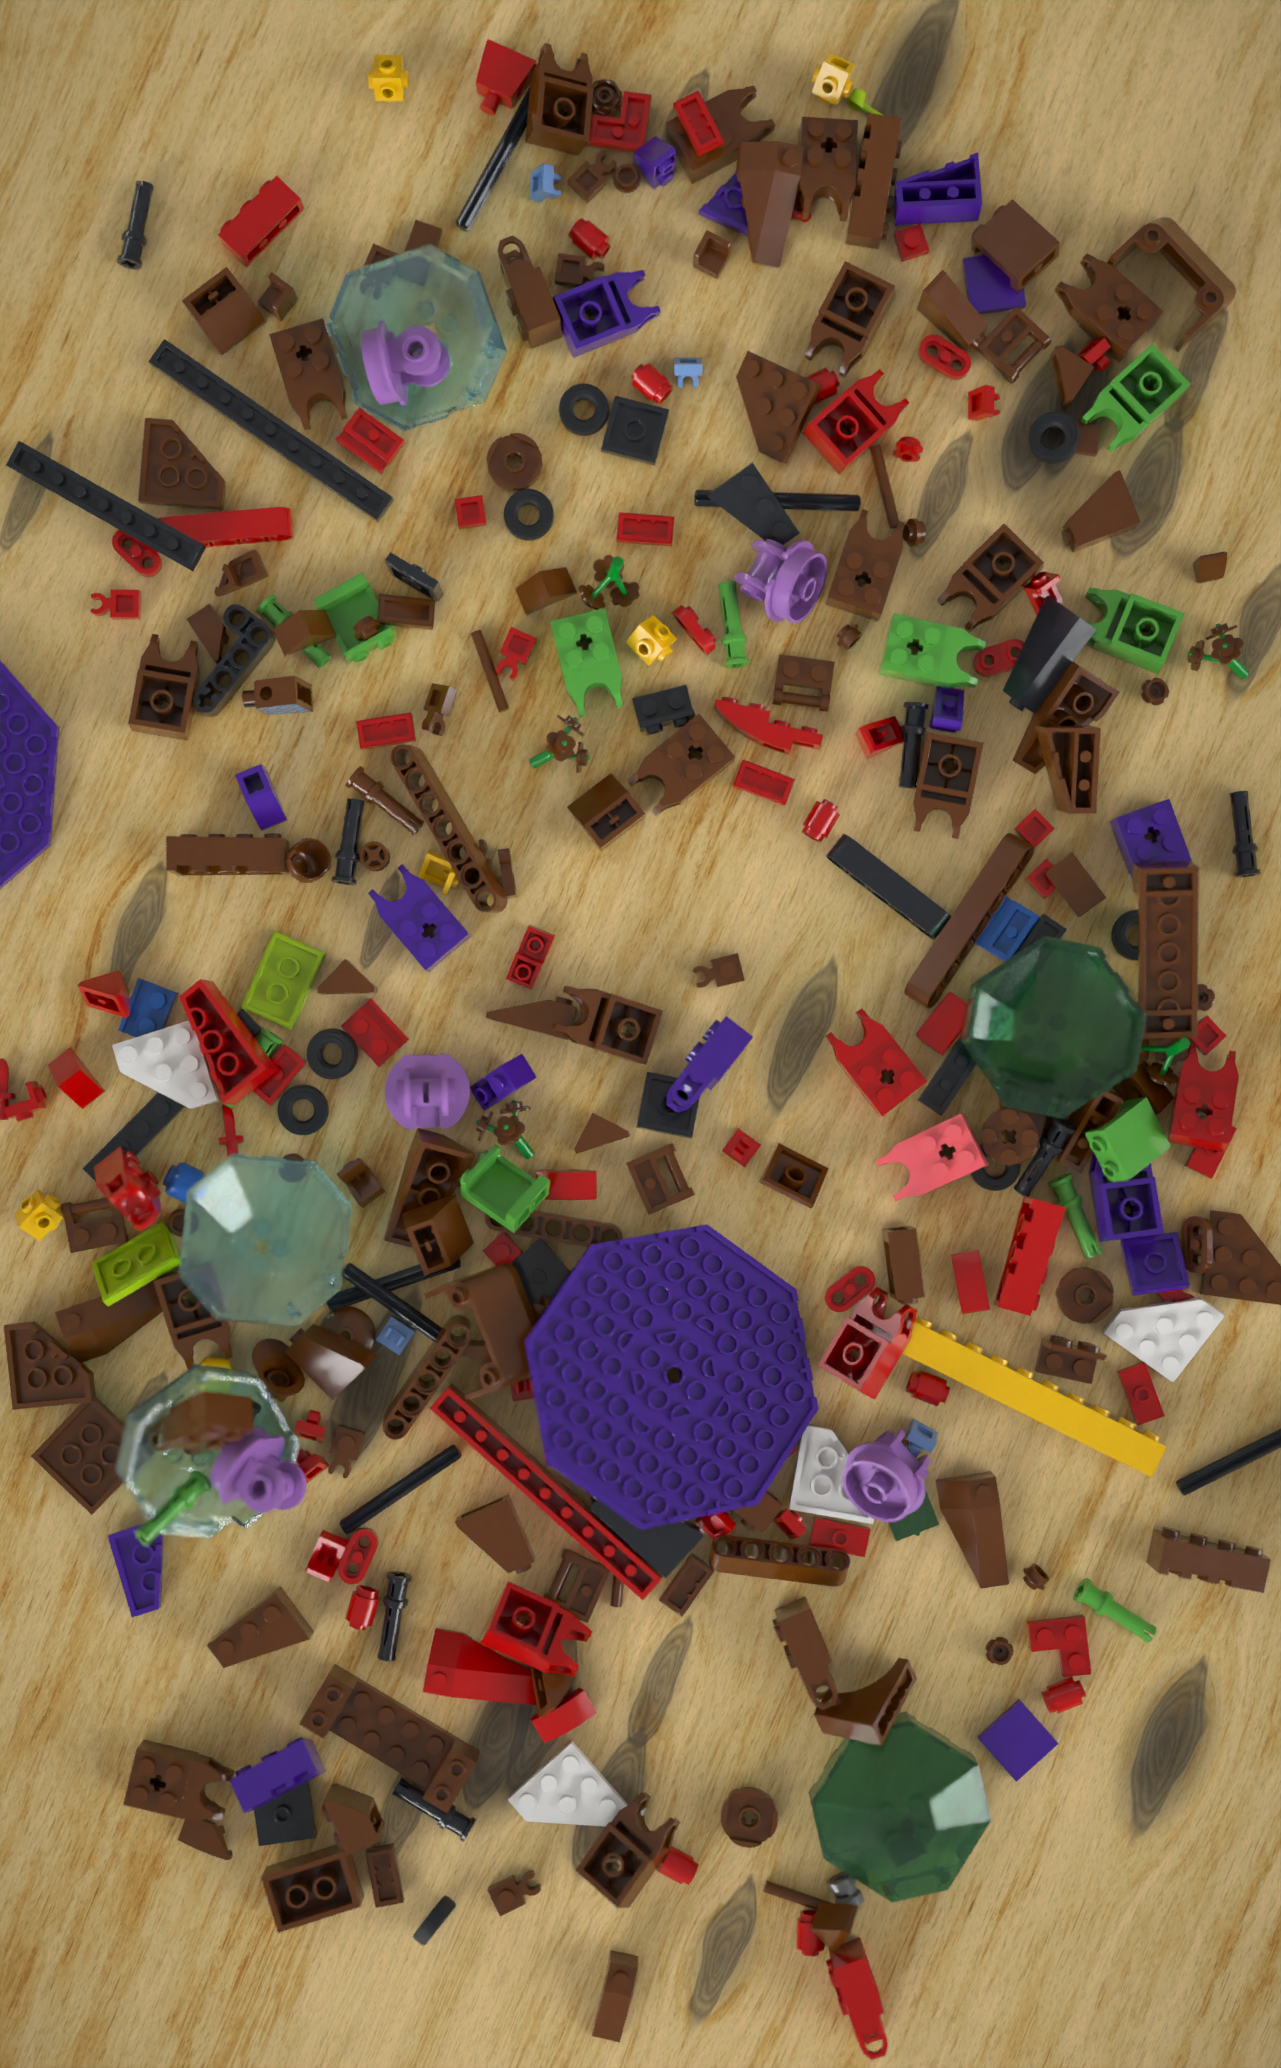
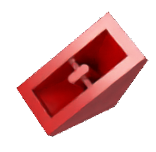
M895 716L863 725L855 734L866 759L904 743V734H902L901 727Z
M119 970L81 981L77 985L88 1007L124 1018L130 1015L129 990Z
M68 1048L48 1064L57 1086L82 1109L105 1092L72 1048Z

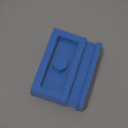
M1006 896L979 937L976 945L1009 965L1040 917Z
M138 978L130 998V1015L127 1018H122L118 1031L139 1037L164 1029L178 993Z

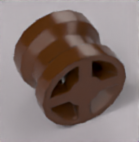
M372 841L362 847L360 859L364 866L371 871H381L388 866L390 854L383 844Z

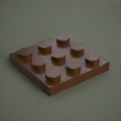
M96 1397L94 1402L81 1403L31 1457L93 1515L153 1451Z

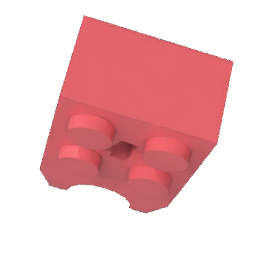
M959 1114L896 1144L886 1156L876 1160L878 1166L886 1163L901 1162L909 1169L910 1180L899 1193L893 1195L895 1201L907 1196L925 1195L989 1165L965 1114ZM946 1144L948 1147H955L956 1152L952 1153L954 1156L952 1159L949 1156H944L943 1150H945L944 1146Z

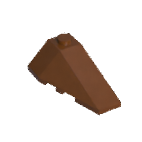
M779 141L739 143L736 175L738 182L741 184L743 195L741 203L742 208L746 212L748 223L746 231L752 263L775 268L780 267L801 177L804 150L802 146Z
M1073 661L1037 712L1033 714L1013 761L1036 774L1045 766L1035 725L1088 726L1091 722H1097L1105 715L1120 692Z
M417 1128L407 1155L384 1240L412 1247L402 1213L448 1197L457 1187L460 1188V1179L464 1172L470 1169L475 1154L443 1134Z
M151 1281L110 1306L103 1302L102 1297H98L55 1312L65 1342L75 1357L81 1362H85L108 1354L163 1311L154 1282Z
M989 1471L936 1479L939 1507L980 1588L1009 1585L996 1476Z

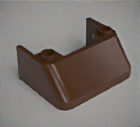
M1162 217L1139 229L1111 255L1107 263L1116 267L1137 247L1146 253L1159 251L1197 291L1194 303L1203 317L1180 339L1175 347L1179 352L1231 304L1236 295V288L1231 280L1174 220Z
M502 1263L451 1281L424 1293L425 1298L428 1299L447 1292L450 1302L455 1308L459 1310L472 1308L492 1359L491 1362L484 1364L480 1369L479 1376L482 1385L464 1394V1400L497 1391L531 1376L525 1339L537 1323L519 1273L513 1265Z

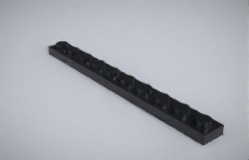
M164 339L148 361L158 371L376 522L380 521L394 501L393 497L167 340Z

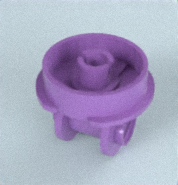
M379 321L377 328L362 332L361 346L364 366L372 392L380 405L400 402V405L405 406L408 402V385L416 384L421 387H432L443 381L449 372L451 361L447 349L439 342L437 336L426 327H410L396 337L394 332L387 330L385 321Z
M766 539L765 542L754 540L751 547L758 554L747 574L737 572L734 577L735 581L741 585L740 590L757 601L763 602L765 599V611L770 620L775 622L784 620L791 623L801 622L813 610L822 593L827 576V560L825 556L814 551L812 544L805 540L796 541L788 549L771 539Z
M442 1053L439 1056L430 1054L416 1057L413 1054L405 1055L392 1067L385 1084V1099L388 1109L394 1119L406 1129L414 1130L416 1127L434 1128L438 1126L442 1129L450 1128L464 1114L470 1097L469 1080L464 1069L453 1057Z
M254 1426V1431L242 1436V1440L227 1443L215 1460L210 1474V1483L219 1491V1498L223 1503L241 1498L253 1511L265 1513L275 1509H291L302 1501L306 1492L305 1475L294 1462L281 1461L285 1448V1442L281 1435L273 1437L262 1427Z
M901 1428L892 1433L888 1430L874 1442L856 1446L847 1457L846 1469L842 1478L844 1490L851 1502L864 1514L883 1522H896L903 1519L907 1514L916 1511L925 1498V1484L923 1480L928 1474L926 1469L931 1459L927 1455L917 1459L901 1443L905 1436V1432Z

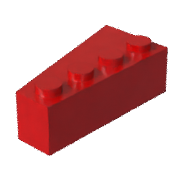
M200 979L179 996L191 1028L195 1031L200 1042L199 1047L202 1055H205L211 1069L209 1072L213 1082H216L220 1091L219 1096L222 1104L236 1105L278 1070L213 981Z
M1023 1196L995 1297V1306L1031 1316L1033 1310H1037L1040 1301L1038 1292L1041 1283L1045 1282L1047 1276V1265L1054 1251L1055 1240L1066 1210L1065 1207Z

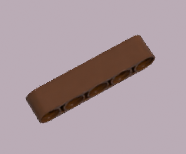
M536 1210L530 1215L534 1220V1227L531 1230H523L519 1227L515 1233L503 1225H495L489 1215L486 1214L485 1216L487 1226L494 1231L585 1247L605 1243L602 1240V1233L607 1229L616 1231L618 1240L622 1239V1231L617 1225ZM558 1220L562 1225L561 1233L558 1235L550 1234L546 1229L547 1222ZM584 1224L589 1228L590 1236L587 1239L580 1240L575 1236L574 1229L577 1225Z
M455 1315L446 1322L387 1408L383 1419V1432L388 1438L399 1440L408 1433L471 1340V1324L466 1317ZM461 1327L466 1332L461 1336H455L451 1333V1330ZM440 1350L450 1353L445 1359L438 1358L435 1354ZM424 1373H429L434 1376V1379L423 1381L420 1376ZM408 1396H414L419 1401L415 1404H409L404 1399ZM399 1419L403 1424L395 1427L389 1421Z
M720 1535L712 1542L709 1564L712 1569L721 1573L836 1587L842 1585L846 1580L850 1557L846 1552L839 1549Z

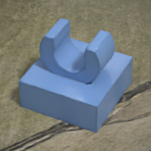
M542 164L531 172L530 200L541 202L547 197L554 199L561 195L560 190L553 188V183L557 184L562 180L559 174H553L554 166Z
M702 357L674 358V376H678L677 383L679 388H683V379L687 376L693 378V386L697 388L699 384L698 376L702 375Z
M392 1315L376 1340L400 1355L416 1330Z
M913 1418L907 1429L908 1450L915 1457L920 1454L922 1449L931 1453L937 1444L938 1432Z

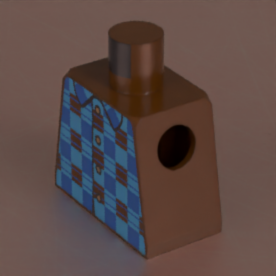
M297 676L256 680L254 682V690H247L242 693V701L245 708L256 707L257 710L268 715L313 712L312 685Z

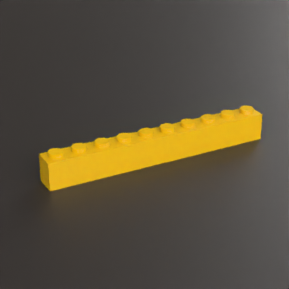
M919 1316L916 1317L911 1339L902 1354L1150 1477L1153 1476L1167 1446L1159 1442L1160 1436L1148 1430H1145L1144 1434L1134 1430L1136 1424L1122 1417L1116 1421L1108 1417L1110 1411L1096 1404L1092 1409L1083 1404L1084 1398L1070 1391L1068 1396L1058 1392V1385L1046 1379L1041 1384L1032 1379L1034 1374L1021 1367H1018L1017 1371L1007 1367L1009 1361L995 1354L989 1358L981 1354L983 1348L969 1341L965 1346L956 1341L957 1335L945 1329H942L941 1333L931 1329V1322Z

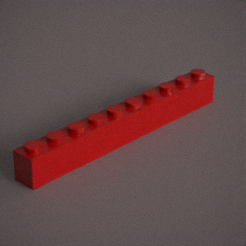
M451 1383L429 1409L643 1601L662 1580V1575L598 1517L583 1500L470 1399L464 1400V1393Z

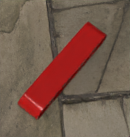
M287 507L157 518L205 545L206 548L285 541L293 538L291 509Z

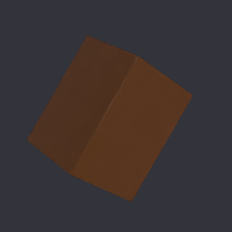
M778 1143L759 1182L812 1209L829 1168Z

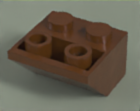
M227 267L182 300L190 315L221 355L225 354L266 323L244 288Z
M612 773L567 806V809L600 851H603L645 818L644 811Z
M455 1194L402 1213L406 1231L424 1276L452 1266L474 1244Z
M337 1783L331 1785L323 1802L322 1810L328 1822L332 1821L336 1830L334 1837L340 1849L344 1848L346 1855H349L378 1842L385 1822L374 1798Z

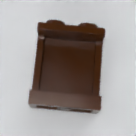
M1013 199L1007 205L1000 206L994 212L992 218L985 225H979L971 236V250L975 253L980 250L1009 276L1010 287L1017 293L1059 256L1060 242Z

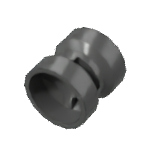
M850 1870L835 1874L827 1881L830 1892L836 1896V1904H853L858 1906L863 1902L864 1897L861 1890L856 1888V1879Z

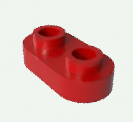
M928 335L920 343L918 349L919 358L929 367L951 380L963 379L968 374L971 367V359L962 349L938 335ZM933 348L936 350L937 354L931 356L928 354L927 350ZM958 363L961 369L954 370L951 364Z
M121 530L115 532L112 538L114 550L140 575L153 577L160 572L162 559L156 550ZM127 540L133 541L130 548H124V543ZM148 559H152V566L148 568L144 567V562Z
M680 605L672 611L679 625L706 656L716 649L714 642L717 641L715 636L707 627L702 629L697 623L699 617L690 606L685 608Z
M1011 639L985 647L983 651L979 650L973 659L974 670L983 677H991L1012 670L1018 657H1013L1010 654V650L1015 648L1020 653L1024 642L1019 639ZM984 658H992L993 665H986L983 661Z
M865 1266L853 1267L827 1288L824 1295L826 1305L834 1312L848 1310L874 1288V1273ZM860 1274L865 1276V1282L862 1285H858L855 1282L856 1276ZM841 1292L844 1298L841 1302L834 1301L833 1296L835 1293Z
M360 1528L351 1536L338 1566V1575L343 1582L357 1584L365 1577L379 1544L378 1536L372 1529ZM360 1538H368L370 1544L368 1546H362L360 1544ZM349 1564H356L358 1571L351 1572L348 1568Z

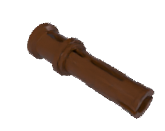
M361 766L356 769L345 784L347 788L352 787L360 793L366 803H375L413 836L419 830L410 822L412 821L419 828L425 822L384 791L383 783L380 781L376 782L364 773V768Z

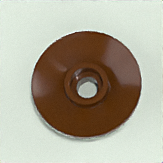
M347 1306L331 1311L320 1325V1327L341 1336L342 1331H349L351 1334L350 1341L369 1350L374 1345V1324L371 1318L359 1308Z

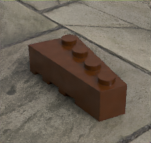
M868 113L847 231L846 244L879 249L880 241L887 238L889 223L884 222L885 213H890L892 208L893 196L889 195L890 185L895 186L898 168H893L895 158L899 159L902 141H898L902 118Z
M278 833L264 834V838H253V834H236V837H225L224 834H209L208 837H197L194 834L166 836V870L177 876L289 875L285 862L289 851V841L281 838V834Z
M1163 1527L1162 1531L1153 1529L1146 1563L1158 1574L1168 1575V1572L1185 1579H1191L1192 1574H1196L1198 1579L1207 1583L1220 1584V1580L1225 1581L1224 1584L1230 1587L1264 1593L1271 1559L1263 1554L1262 1549L1253 1546H1246L1245 1550L1235 1548V1543L1218 1539V1543L1208 1542V1537L1191 1533L1190 1537L1179 1535V1530L1169 1527Z

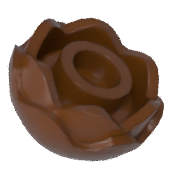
M607 79L595 81L592 84V110L602 115L615 112L622 101V92L613 80Z

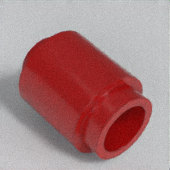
M580 218L573 225L568 234V237L572 239V244L592 260L602 259L611 247L608 244L610 237L591 221H585L583 218Z
M650 363L645 366L640 364L631 375L634 379L632 386L652 403L662 404L673 390V386L669 384L670 380Z
M823 368L806 377L822 385L813 405L837 394V387L840 386V383L833 370L829 372L827 368Z
M823 799L822 802L816 801L803 823L802 833L821 843L823 838L828 837L840 816L836 811L838 806L826 799Z
M921 1370L920 1372L913 1371L911 1373L906 1392L910 1393L911 1397L938 1406L940 1402H946L950 1387L946 1386V1379Z
M357 1585L356 1591L352 1592L345 1619L350 1622V1627L365 1630L366 1626L370 1627L373 1625L380 1600L377 1589L365 1585Z
M1072 1676L1046 1686L1047 1690L1041 1692L1050 1714L1054 1712L1059 1714L1082 1705V1698L1086 1696L1080 1680L1074 1682Z
M671 1845V1849L657 1867V1872L680 1884L684 1882L689 1885L697 1872L699 1863L694 1861V1857Z
M817 1910L800 1911V1917L797 1918L796 1948L801 1950L802 1955L818 1956L820 1951L825 1950V1944L811 1930Z

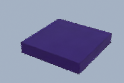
M986 255L963 258L962 264L967 299L979 314L1013 310L1016 306L1019 309L1026 307L1024 288L1019 293L1010 287V277Z
M1177 1232L1121 1239L1120 1245L1132 1296L1189 1287L1190 1284Z
M1020 1699L977 1736L980 1742L1016 1782L1058 1745L1055 1738Z

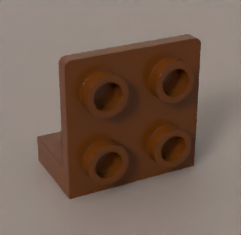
M1051 1335L1050 1339H1041L1035 1371L1092 1384L1097 1359L1106 1361L1107 1355L1100 1352L1101 1347L1095 1346V1344L1078 1341V1345H1072L1073 1341L1067 1340V1338Z

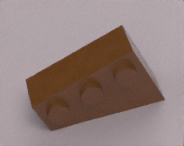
M1035 725L1057 810L1069 814L1096 813L1101 728L1093 726Z
M279 1587L215 1635L207 1646L222 1667L226 1668L309 1640L314 1631L282 1587Z

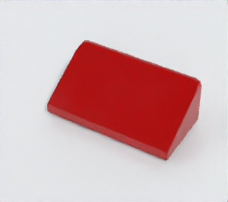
M949 992L916 1032V1036L922 1043L943 1056L976 1015L977 1011L954 993Z

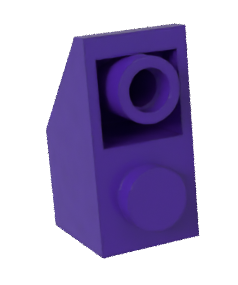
M656 136L633 153V164L653 190L659 185H667L672 181L676 173L675 148Z
M262 764L235 775L245 801L261 831L287 821L268 771Z
M520 1054L473 1084L470 1090L483 1111L527 1085L537 1076L523 1054Z

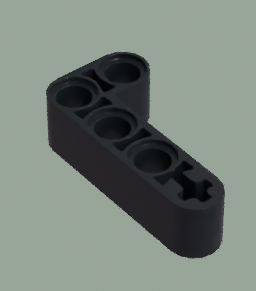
M238 604L230 605L226 608L223 619L230 630L239 638L193 696L194 707L206 717L217 716L224 709L275 643V637L270 628L245 607ZM244 614L245 619L241 625H232V619L235 615ZM259 631H265L267 633L266 639L261 643L254 642L255 634ZM248 653V662L238 665L236 662L238 655ZM226 674L231 675V683L226 687H221L219 685L220 678ZM213 687L221 693L220 697L212 691ZM204 699L211 700L213 702L212 706L205 705L203 703Z

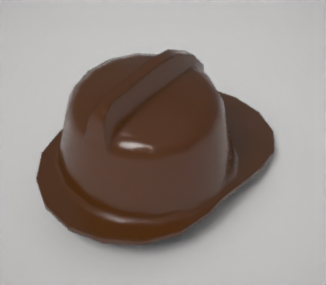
M264 1339L253 1348V1364L259 1376L261 1391L266 1396L277 1399L281 1403L287 1397L295 1395L303 1389L305 1377L300 1367L285 1353L289 1348L288 1345L277 1339Z

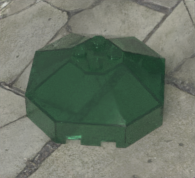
M1043 936L971 984L961 1041L1006 1108L1063 1119L1137 1071L1147 1015L1141 1006L1136 1005L1128 993L1130 991L1118 972H1114L1105 958L1107 956L1101 947Z
M907 1712L898 1714L882 1746L844 1738L838 1749L834 1750L824 1766V1771L817 1783L814 1782L808 1792L823 1859L892 1903L948 1890L991 1822L979 1764L975 1756L969 1751L961 1749L931 1727L928 1728L917 1721L914 1716Z

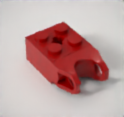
M880 369L873 375L856 381L815 417L802 432L839 475L891 429L897 421L900 412L909 404L906 398L890 406L881 405L877 402L873 390L875 384L884 374ZM843 428L847 430V435L841 432Z
M861 1008L856 1012L864 1029V1036L859 1044L855 1046L846 1045L837 1039L832 1032L825 1037L833 1047L838 1064L878 1116L883 1117L927 1081L882 1024L871 1019ZM883 1069L885 1072L890 1071L892 1073L889 1084L887 1082L881 1083L879 1080L882 1077L881 1071Z
M1190 1044L1188 1056L1178 1073L1179 1080L1176 1083L1167 1140L1170 1143L1224 1152L1230 1141L1239 1079L1235 1063L1236 1051L1229 1050L1225 1065L1220 1070L1208 1071L1198 1061L1197 1045ZM1202 1112V1113H1204L1207 1117H1206L1205 1120H1202V1119L1199 1118V1117H1200V1114H1196V1113Z
M119 1146L94 1166L96 1187L138 1231L144 1230L156 1220L158 1214L162 1211L159 1197L161 1191L157 1186L159 1181L151 1171L145 1172L139 1166L140 1160L132 1151L126 1152Z
M879 1287L872 1290L866 1298L856 1305L850 1317H845L818 1363V1366L874 1400L910 1341L917 1315L916 1309L909 1305H904L892 1317L885 1319L884 1311L888 1293ZM879 1296L878 1301L874 1304L875 1299Z
M508 1581L500 1594L480 1643L545 1673H560L574 1677L579 1665L563 1651L561 1641L578 1640L587 1642L589 1637H591L592 1630L582 1624L571 1612L560 1608V1604Z
M861 1938L843 1943L836 1953L828 1948L830 1959L826 1960L830 1980L833 1988L836 1989L842 2015H849L861 2051L871 2060L886 2056L888 2040L881 2014H884V2009ZM882 2040V2047L878 2051L873 2052L867 2049L865 2043L870 2044L874 2041Z

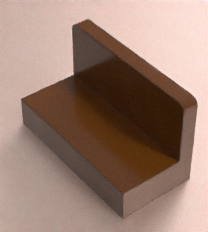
M1073 852L1046 872V876L1077 917H1081L1106 898Z
M1132 1059L1125 1067L1107 1079L1111 1087L1123 1099V1102L1147 1097L1155 1115L1161 1113L1174 1099V1096L1165 1085L1157 1084L1150 1078V1074L1146 1071L1149 1066L1146 1061H1143L1142 1064H1137L1136 1059Z

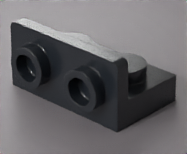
M687 685L632 698L640 732L646 731L647 735L663 731L664 726L674 724V728L683 727L695 717Z

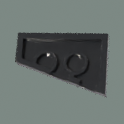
M753 462L706 495L765 541L766 539H771L784 545L800 534Z

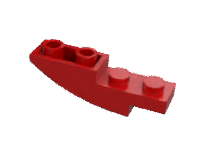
M722 697L721 700H715L714 710L734 730L759 745L788 755L790 754L792 744L819 750L823 735L818 734L817 729L802 726L801 730L790 727V723L781 720H774V723H769L771 711L765 710L766 707L761 704L749 703V706L738 704V700L730 697Z

